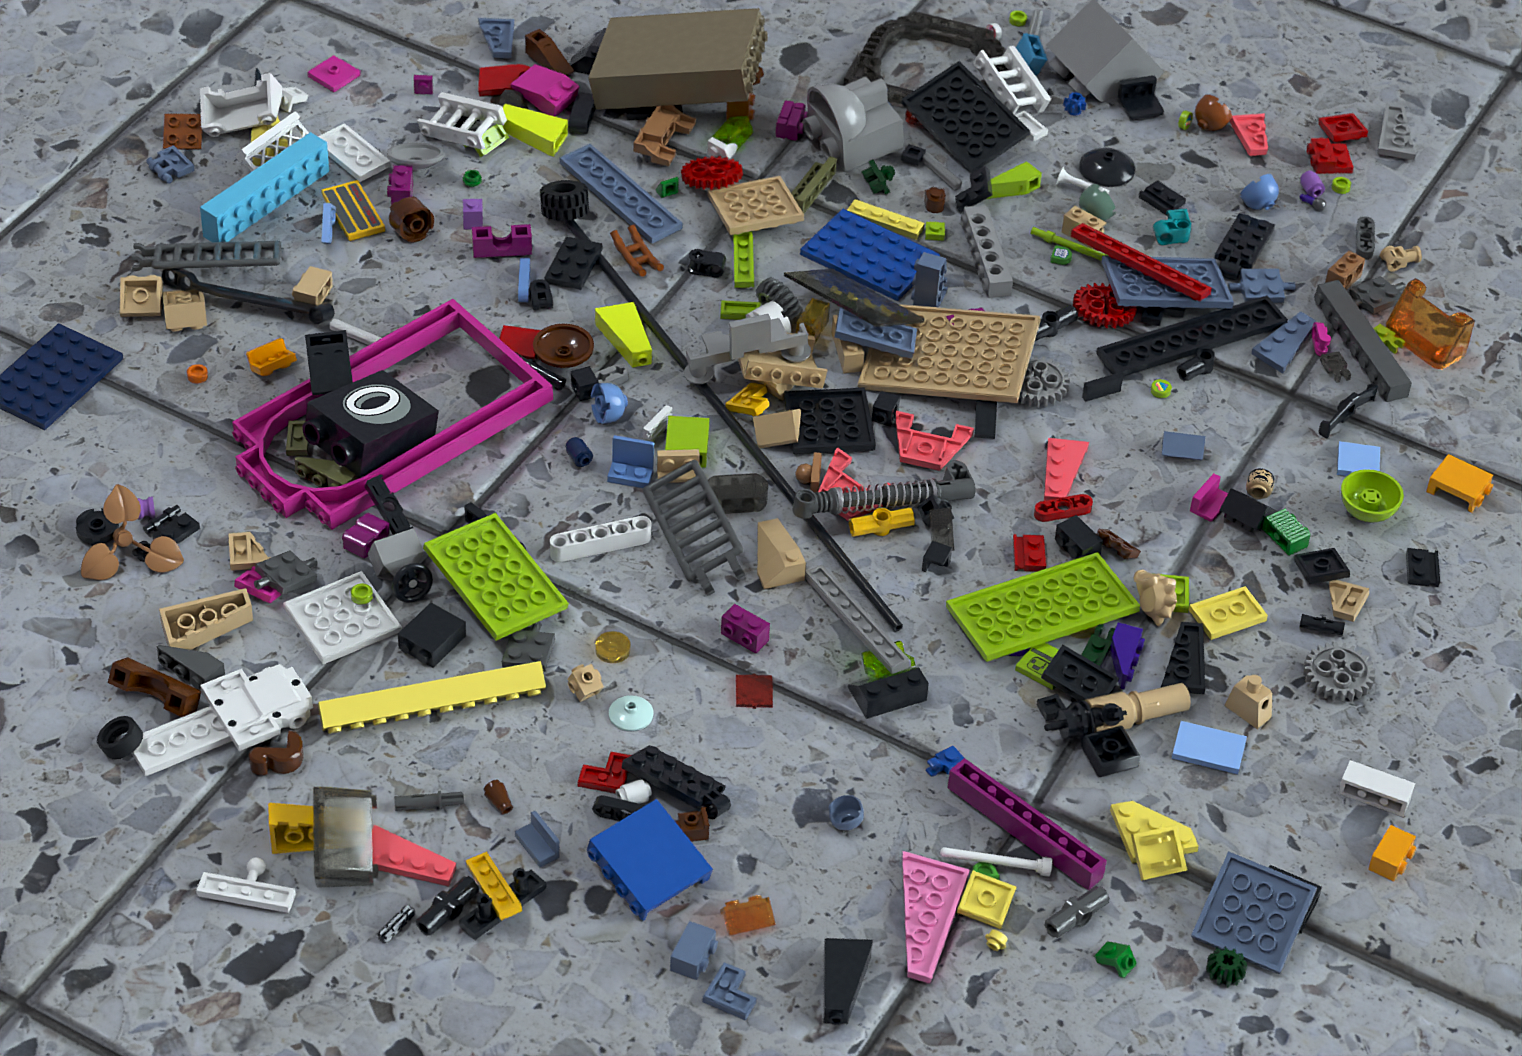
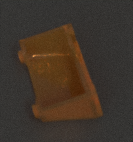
M1415 278L1407 283L1388 317L1385 327L1395 332V337L1405 341L1404 347L1431 367L1444 369L1466 356L1475 320L1463 312L1454 313L1451 316L1444 313L1422 297L1426 292V285Z

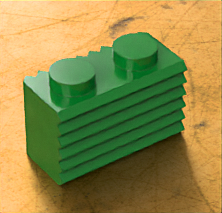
M1286 508L1264 518L1262 529L1287 555L1290 556L1308 547L1311 536L1310 531L1307 527H1303L1297 521L1295 515L1289 513Z

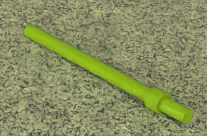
M1033 227L1031 230L1032 235L1043 238L1045 242L1050 244L1056 243L1102 261L1103 255L1108 256L1059 237L1052 231L1048 230L1046 232L1036 227Z

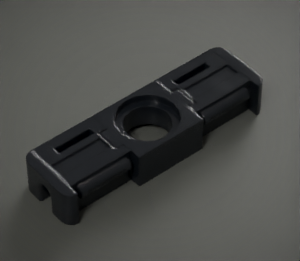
M380 474L367 480L365 489L384 521L389 523V529L392 534L395 535L414 528L413 526L410 527L409 522L402 513L403 508L394 493L390 492L382 479L383 475ZM390 502L394 505L395 510L391 512L386 511L383 504Z

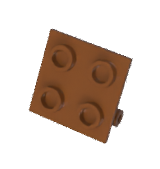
M164 114L163 149L173 145L177 149H201V114Z

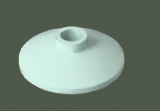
M624 696L611 704L609 719L615 727L621 730L638 731L651 723L653 708L644 698Z

